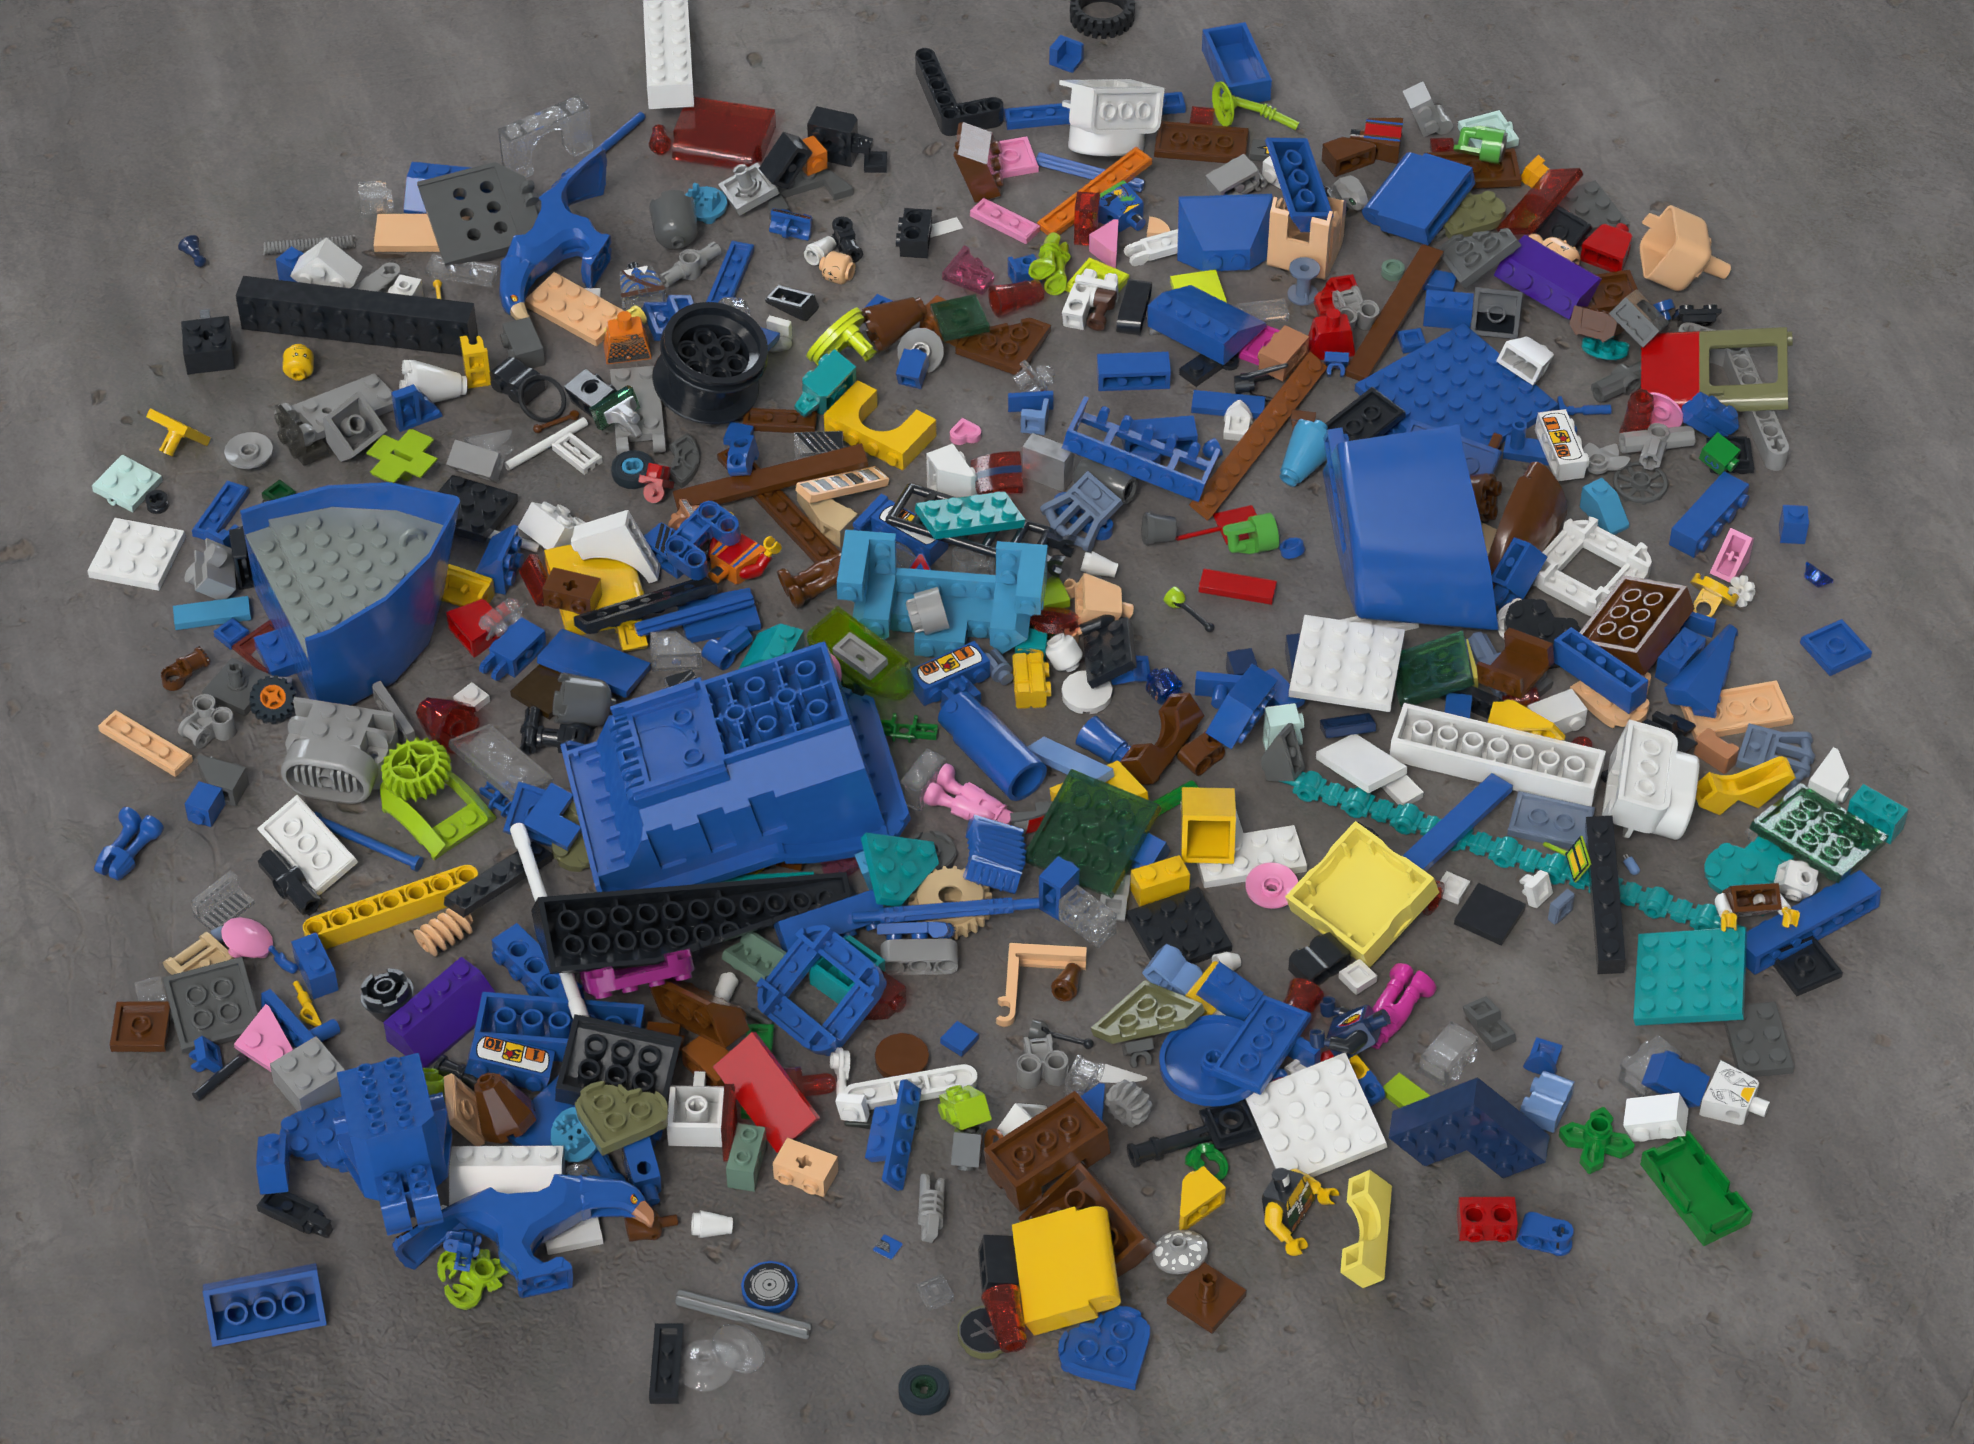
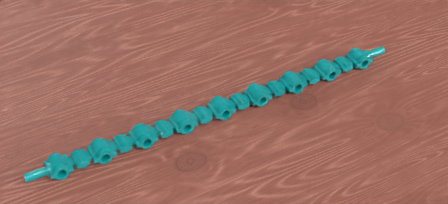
M1315 771L1302 772L1295 781H1279L1294 786L1293 793L1297 794L1305 802L1318 801L1319 797H1323L1322 802L1329 806L1337 807L1341 803V809L1345 810L1353 818L1367 817L1368 813H1371V818L1377 822L1386 823L1389 819L1391 820L1389 826L1394 827L1397 832L1404 835L1416 834V831L1419 829L1421 830L1420 835L1424 836L1441 820L1439 817L1431 815L1423 818L1425 812L1420 811L1417 806L1411 803L1399 804L1397 808H1393L1394 803L1387 799L1379 798L1378 802H1375L1376 796L1365 792L1359 787L1355 789L1350 788L1348 792H1345V787L1339 783L1331 782L1327 786V780L1323 779ZM1471 829L1450 849L1451 851H1458L1460 849L1465 851L1466 847L1469 846V851L1475 855L1485 856L1486 852L1489 853L1488 859L1493 860L1499 867H1515L1516 863H1520L1519 868L1526 872L1534 873L1536 869L1547 872L1552 885L1564 884L1567 879L1570 880L1569 885L1576 889L1584 890L1588 886V892L1590 893L1588 869L1577 882H1573L1566 856L1554 853L1552 855L1547 854L1545 858H1542L1541 852L1529 848L1524 852L1522 851L1523 845L1509 836L1497 837L1494 842L1492 841L1493 836L1485 832H1477L1476 835H1473L1474 829ZM1618 877L1620 902L1635 907L1636 903H1639V910H1642L1650 918H1665L1667 913L1671 914L1670 919L1677 923L1685 924L1689 920V926L1695 930L1721 928V917L1716 906L1713 904H1698L1696 909L1692 908L1693 903L1688 900L1678 898L1677 902H1673L1674 896L1670 895L1662 887H1647L1646 891L1643 892V886L1628 881L1626 885H1622L1623 879Z

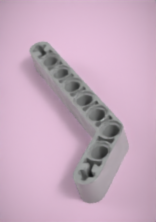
M1687 322L1680 325L1678 332L1715 330ZM1747 347L1710 350L1709 362L1724 368L1730 385L1762 384ZM1774 410L1742 411L1764 465L1773 471L1784 469L1787 462L1789 444Z

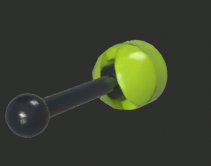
M1175 586L1166 593L1163 601L1173 609L1182 607L1205 626L1207 632L1214 631L1215 626L1213 623L1206 622L1185 604V595L1178 587Z

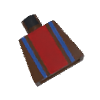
M1403 118L1366 119L1365 130L1351 129L1350 138L1374 143L1376 145V160L1398 164Z

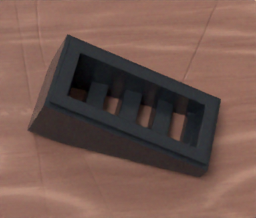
M778 285L765 298L767 304L802 321H808L819 308L815 294Z

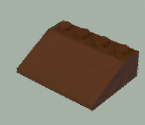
M1623 575L1579 633L1640 675H1645L1695 608L1687 586Z
M1082 1162L1070 1168L1042 1195L1043 1198L1033 1203L1018 1218L1022 1222L1071 1207H1076L1077 1210L1094 1206L1104 1207L1107 1209L1117 1278L1136 1267L1157 1247L1095 1173Z

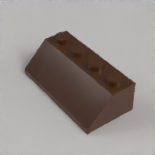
M672 977L665 979V984L649 987L661 1017L675 1024H680L681 1027L723 1048L728 1047L749 1031L745 1020L747 1018L746 1013L740 1006H735L723 998H718L707 990L699 989L690 982L676 981Z

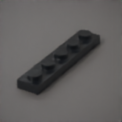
M532 841L530 846L539 870L552 862L553 853ZM516 851L446 895L444 905L464 918L527 878L519 852Z

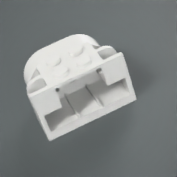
M1131 79L1059 81V85L1072 88L1071 100L1062 101V106L1070 108L1068 148L1073 152L1093 156H1124L1135 147L1143 151L1145 134L1155 133L1160 127L1165 89L1163 87Z
M1630 719L1610 756L1602 816L1613 815V824L1623 827V837L1629 838L1633 830L1678 840L1686 831L1693 812L1699 777V759L1697 756L1677 751L1678 740L1672 732Z

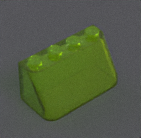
M836 606L808 631V645L811 646L825 641L832 655H834L832 648L851 632L887 658L888 665L873 679L869 680L835 656L841 666V672L865 691L890 700H901L914 690L909 659L839 606Z

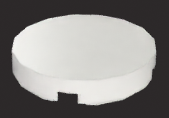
M1086 670L1077 671L1069 675L1062 685L1063 702L1070 710L1076 713L1090 712V714H1095L1104 710L1111 702V682L1108 681L1092 689L1087 683Z

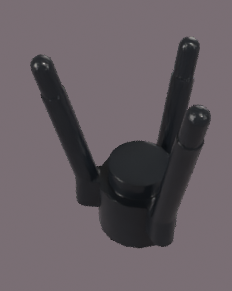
M1288 363L1250 373H1240V375L1234 376L1235 394L1263 396L1250 393V391H1255L1254 382L1276 379L1270 375L1263 374L1287 368ZM1264 396L1266 397L1265 401L1270 402L1273 398L1269 396Z

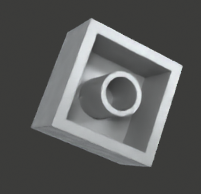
M316 1036L270 1063L274 1084L297 1111H303L341 1096L337 1072L344 1071L345 1069Z

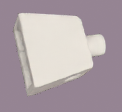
M1522 337L1506 341L1496 362L1531 385H1535L1545 374L1554 354L1545 345H1540L1529 337Z

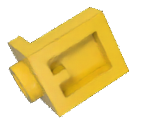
M641 619L626 621L614 628L615 633H618L622 652L626 653L648 647L646 635L639 637L635 632L634 625L636 622L642 621Z

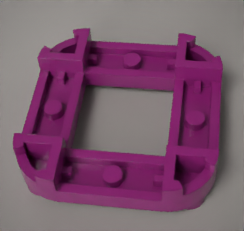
M691 949L664 954L665 962L657 965L616 969L610 966L579 972L583 990L596 997V999L612 996L611 991L622 989L623 993L639 990L638 985L649 983V987L665 984V979L673 977L676 981L692 978L691 972L695 968Z

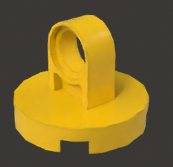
M1695 573L1690 582L1695 588L1700 590L1693 604L1695 608L1693 612L1697 613L1696 608L1700 603H1707L1711 607V612L1707 616L1713 617L1721 603L1733 607L1739 599L1736 593H1733L1732 596L1729 595V588L1707 576L1702 580L1699 573Z

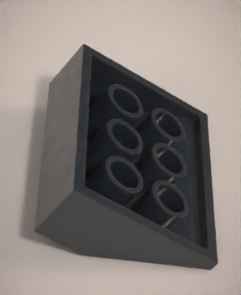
M574 1014L556 1084L555 1101L575 1105V1102L581 1096L580 1091L595 1082L605 1081V1085L618 1087V1084H620L627 1091L642 1088V1092L653 1094L657 1091L665 1098L668 1105L670 1086L673 1083L682 1037Z

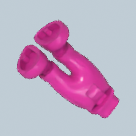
M1402 963L1395 964L1389 973L1391 980L1372 1008L1375 1013L1385 1009L1390 1016L1391 1023L1381 1029L1378 1042L1371 1047L1379 1049L1382 1043L1389 1041L1404 1025L1420 996L1429 998L1434 995L1437 990L1436 985L1424 972L1418 970L1414 975L1412 967ZM1403 987H1407L1398 1003L1394 1004L1397 997L1403 991Z

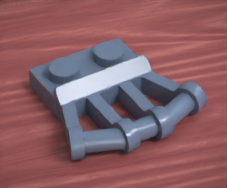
M1087 471L1065 494L1043 504L1040 510L1042 515H1046L1050 527L1054 530V534H1059L1060 536L1068 534L1077 536L1093 519L1094 521L1086 538L1077 536L1074 545L1082 547L1083 551L1090 553L1101 526L1107 524V520L1123 505V502ZM1073 501V503L1057 518L1055 510ZM1082 509L1085 513L1067 529L1065 524Z
M1749 723L1735 767L1747 770L1779 757L1775 753L1799 759V761L1788 759L1796 778L1786 785L1784 789L1787 792L1793 793L1798 789V784L1804 778L1809 777L1811 772L1810 764L1815 759V754L1812 752L1811 747L1813 742L1812 734L1810 732H1780ZM1785 743H1798L1801 748Z

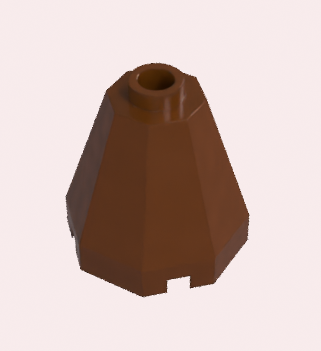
M485 1073L478 1078L474 1088L480 1128L484 1139L487 1142L502 1144L509 1141L507 1136L514 1134L515 1138L523 1135L537 1120L534 1113L536 1111L531 1099L500 1074Z

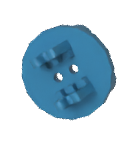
M693 183V189L689 188L685 194L688 197L692 196L694 198L697 220L703 221L705 224L714 223L716 218L724 214L727 209L726 196L716 188L708 186L699 187V184Z
M575 1107L562 1111L552 1123V1146H564L566 1161L573 1163L583 1162L591 1158L598 1150L578 1120Z

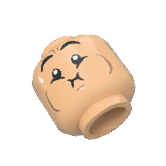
M831 251L826 257H822L819 264V270L822 271L823 278L826 281L840 285L852 280L856 268L849 255L836 251Z

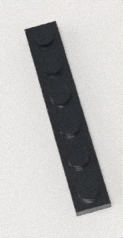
M707 577L701 580H688L574 616V626L586 634H596L601 629L607 627H618L626 621L640 620L645 615L662 613L665 609L674 606H684L687 602L696 599H706L709 595L718 593L717 583Z

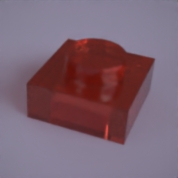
M1430 138L1431 152L1454 151L1453 138Z

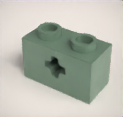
M738 1123L726 1166L728 1188L755 1192L767 1147L765 1127Z

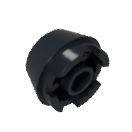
M388 968V973L379 974L375 977L371 974L361 985V1003L378 1021H386L413 998V984L401 970Z

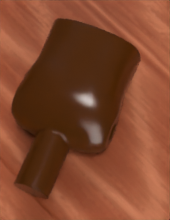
M652 1209L655 1220L652 1228L634 1218L624 1217L629 1242L660 1238L662 1228L678 1225L677 1215L659 1217L657 1211Z

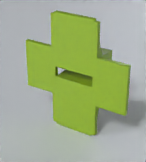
M409 429L399 441L383 434L367 451V455L380 460L370 473L377 478L396 483L399 478L408 482L412 475L422 478L438 460L436 457L425 453L434 439L414 429Z

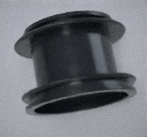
M700 302L688 305L677 311L670 318L662 332L660 340L661 354L653 367L652 380L658 397L675 414L696 423L709 425L725 424L743 417L756 403L759 394L758 380L763 375L767 366L768 344L763 330L748 314L723 303Z

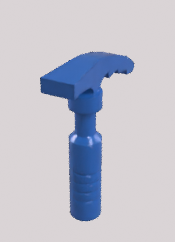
M1562 396L1557 397L1558 410L1566 409L1569 418L1578 413L1583 415L1611 414V404L1583 405L1574 408V406L1566 407Z

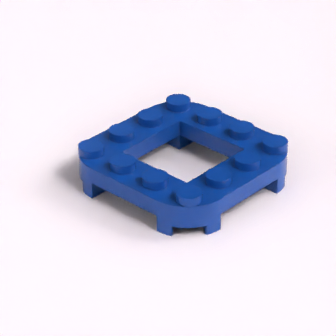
M822 924L811 926L807 929L801 928L797 931L795 935L799 938L766 979L762 977L759 979L756 985L759 988L757 1007L764 1015L806 1049L815 1054L830 1056L832 1052L836 1051L837 1047H842L876 1005L886 988L887 981L881 969L831 928ZM821 956L855 982L823 1025L819 1024L788 998Z

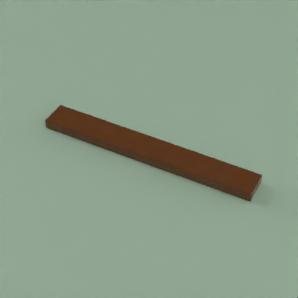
M1425 244L1421 245L1347 366L1345 376L1361 381L1373 374L1442 260L1444 251Z
M861 443L754 470L751 475L730 476L673 491L677 511L680 509V499H687L691 506H700V504L706 501H713L719 505L794 486L798 482L837 475L869 466Z
M729 448L717 454L718 461L726 469ZM753 462L752 471L761 469ZM781 489L752 496L814 563L840 553Z

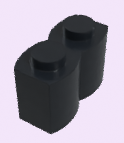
M508 357L489 372L492 388L497 392L508 395L515 403H519L518 391L521 383L532 375L540 374L533 368L526 367L514 357ZM543 379L533 380L525 386L523 391L525 405L546 390Z
M1330 932L1317 935L1310 942V946L1302 949L1298 948L1292 952L1289 957L1288 970L1311 991L1323 984L1329 977L1338 974L1339 971L1346 968L1350 964L1351 952Z

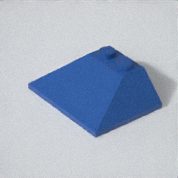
M1272 194L1179 197L1177 261L1201 271L1215 269L1216 271L1250 270L1267 260Z

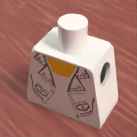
M1720 1061L1702 1099L1699 1115L1742 1125L1745 1123L1749 1112L1765 1117L1770 1102L1756 1097L1759 1087L1758 1080Z

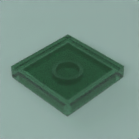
M976 294L930 304L931 313L944 342L990 332V325Z

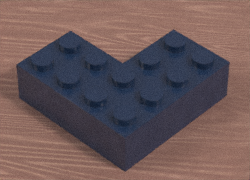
M1478 1077L1394 1110L1392 1112L1388 1137L1423 1166L1467 1150L1501 1178L1509 1177L1545 1163L1549 1142L1548 1133Z

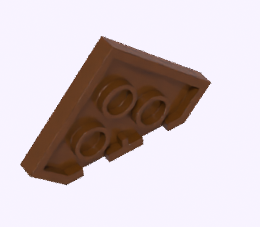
M1029 317L1021 319V323L1014 325L1003 323L990 326L988 331L979 333L976 330L969 331L964 334L955 347V354L1019 377L1050 334L1051 325Z

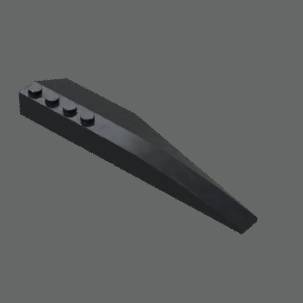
M847 872L538 897L531 912L536 937L550 974L592 971L610 966L616 969L657 965L665 962L664 954L689 948L692 953L774 925L784 919L849 898L852 895Z

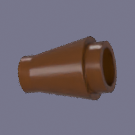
M1068 963L1060 975L1052 982V994L1056 999L1067 1002L1076 996L1079 975L1081 973L1079 965Z

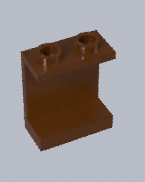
M1509 627L1504 633L1505 649L1491 665L1480 661L1476 664L1478 683L1522 699L1554 663L1553 643Z

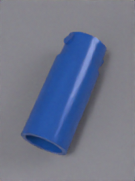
M969 692L957 693L942 706L938 715L939 724L953 737L954 743L1010 800L1019 801L1025 799L1038 789L1046 776V765L988 707H984Z

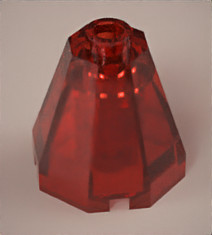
M427 697L419 703L416 711L418 721L431 741L436 740L439 745H443L447 753L457 754L462 751L458 747L463 744L469 746L473 743L480 725L479 718L475 716V713H477L476 708L469 703Z

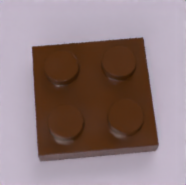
M116 1002L110 1039L111 1052H166L171 1019L169 1002Z

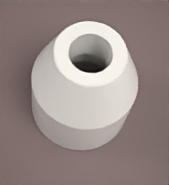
M1224 952L1212 956V962L1220 961L1233 971L1241 966V959L1238 954Z

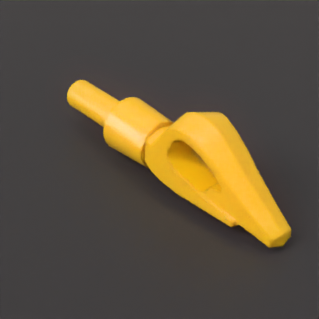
M294 981L293 985L298 993L297 999L303 1007L299 1014L300 1019L314 1027L321 1025L308 992L303 990L299 981ZM306 1015H310L313 1020H311V1019H309V1018H307V1017H305V1016H306Z

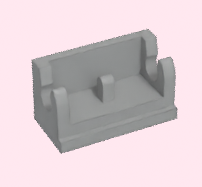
M455 439L446 465L455 471L498 483L504 459L500 458L501 454Z

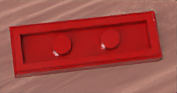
M1203 569L1198 592L1272 605L1277 581Z

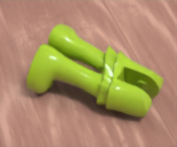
M1055 232L1050 233L1045 238L1038 254L1040 259L1034 260L1028 269V273L1033 279L1041 280L1047 278L1044 283V289L1050 295H1059L1065 291L1067 284L1065 265L1071 257L1069 254V244L1063 242L1059 245L1061 236Z

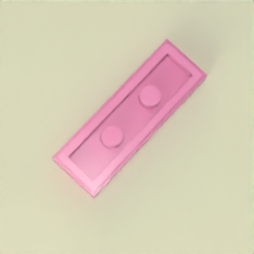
M985 198L970 210V217L1024 244L1030 242L1040 232V225Z

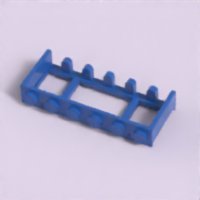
M1084 396L1066 432L1062 449L1199 502L1221 449L1216 448L1211 460H1205L1198 457L1201 448L1198 442H1193L1187 453L1175 448L1178 436L1175 433H1170L1164 444L1152 439L1155 432V426L1152 424L1146 426L1142 435L1130 430L1133 419L1129 415L1123 417L1119 426L1107 421L1110 409L1106 406L1101 407L1098 417L1086 413L1085 409L1089 398ZM1084 423L1107 432L1104 442L1077 432L1080 424ZM1117 436L1168 456L1171 460L1168 466L1165 467L1114 447L1111 443L1114 437ZM1178 461L1205 471L1202 480L1175 471Z

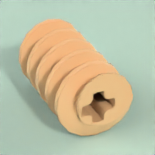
M448 908L446 914H438L437 919H431L428 924L421 925L420 930H414L413 933L419 945L426 952L436 957L438 956L437 946L442 951H445L447 949L445 941L453 946L455 945L454 935L459 940L464 939L462 930L467 934L472 933L470 925L473 923L471 914L463 918Z

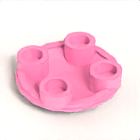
M239 917L230 919L224 923L221 930L222 939L229 948L228 953L234 958H266L270 952L268 950L269 946H273L272 936L268 929L259 922L249 918Z

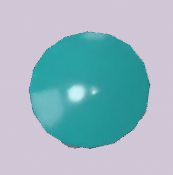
M1593 337L1583 338L1581 344L1583 351L1587 354L1604 360H1617L1626 357L1630 346L1626 342L1614 339L1602 343L1600 339Z

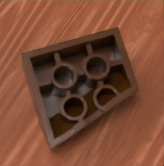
M964 122L959 123L957 130L958 142H955L957 151L954 152L953 156L974 202H980L983 198L988 200L1001 196V186H1004V182L1000 170H1003L1002 160L999 154H1002L1000 141H995L990 131Z

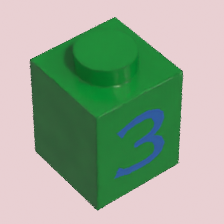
M1717 432L1702 448L1699 459L1721 475L1724 471H1733L1740 460L1737 458L1740 449Z

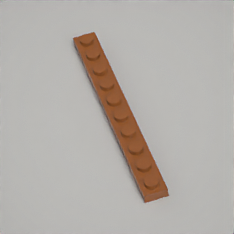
M1311 352L1303 358L1209 478L1199 502L1192 500L1189 504L1190 507L1207 521L1212 517L1292 414V410L1296 409L1327 369V365Z

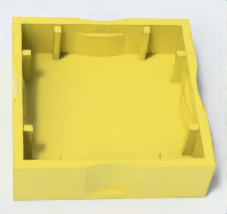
M1355 821L1333 844L1324 859L1314 868L1310 869L1285 898L1290 910L1321 934L1330 932L1351 952L1352 957L1356 960L1361 959L1370 968L1436 897L1439 890L1434 877L1406 857L1393 852L1380 838Z

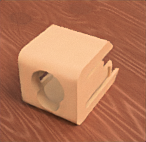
M1274 197L1270 210L1267 265L1289 271L1290 263L1300 257L1312 258L1320 266V272L1315 278L1326 280L1342 246L1347 202L1327 197L1332 210L1329 211L1327 220L1312 217L1310 232H1300L1290 217L1285 199L1283 205V198L1277 201V197Z

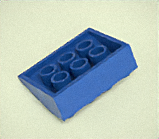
M1192 285L1162 292L1148 305V327L1222 365H1225L1266 327V322Z

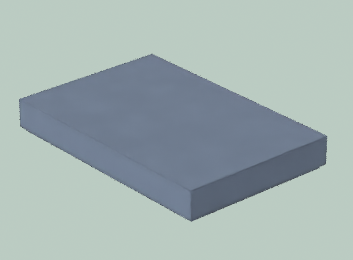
M1518 791L1507 835L1540 843L1548 842L1570 849L1580 836H1583L1586 845V817L1594 816L1595 807Z

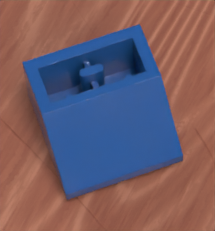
M512 525L492 536L475 572L493 578L495 593L506 595L509 587L515 583L517 569L521 568L524 562V554L521 553L522 537L519 536L517 525Z

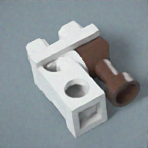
M1086 268L1082 275H1077L1062 310L1063 326L1084 330L1087 323L1088 327L1093 330H1104L1107 322L1105 314L1107 310L1114 309L1119 298L1117 274L1108 273L1105 275L1104 280L1097 279L1096 271ZM1090 306L1096 307L1095 313H1091L1086 322Z

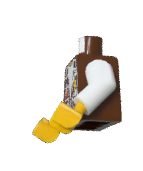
M1779 883L1730 886L1715 898V906L1721 917V930L1723 932H1726V927H1732L1735 931L1737 930V917L1759 916L1775 911L1783 915L1782 926L1788 928L1792 924L1798 927L1800 913L1797 910L1791 909V906L1781 895Z

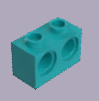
M1863 784L1850 799L1845 820L1891 844L1904 829L1909 809Z

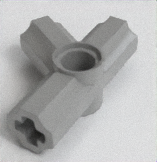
M1654 423L1648 427V430L1620 433V450L1622 454L1641 452L1639 463L1644 466V469L1653 470L1656 467H1660L1666 449L1694 446V429L1691 426L1668 428L1664 424Z

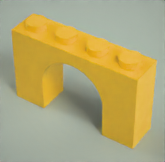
M857 380L824 413V431H842V440L853 446L862 443L864 451L869 455L904 470L937 436L936 419L916 409L896 429L890 431L869 429L862 422L878 407L877 389Z

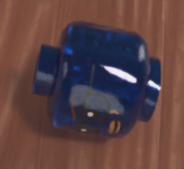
M1155 668L1146 677L1148 681L1145 685V690L1160 705H1163L1171 694L1183 693V682L1169 668H1162L1160 670Z

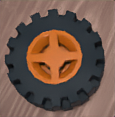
M270 675L265 676V679L262 680L260 678L257 684H254L249 698L251 711L258 720L262 719L263 723H282L291 716L295 709L293 700L296 697V693L293 690L292 684L287 683V679H279L277 675H274L273 678H270Z

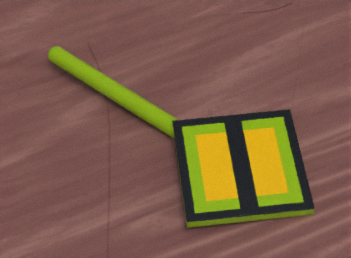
M1580 836L1568 851L1548 842L1543 843L1544 847L1566 856L1573 882H1577L1591 865L1583 836Z

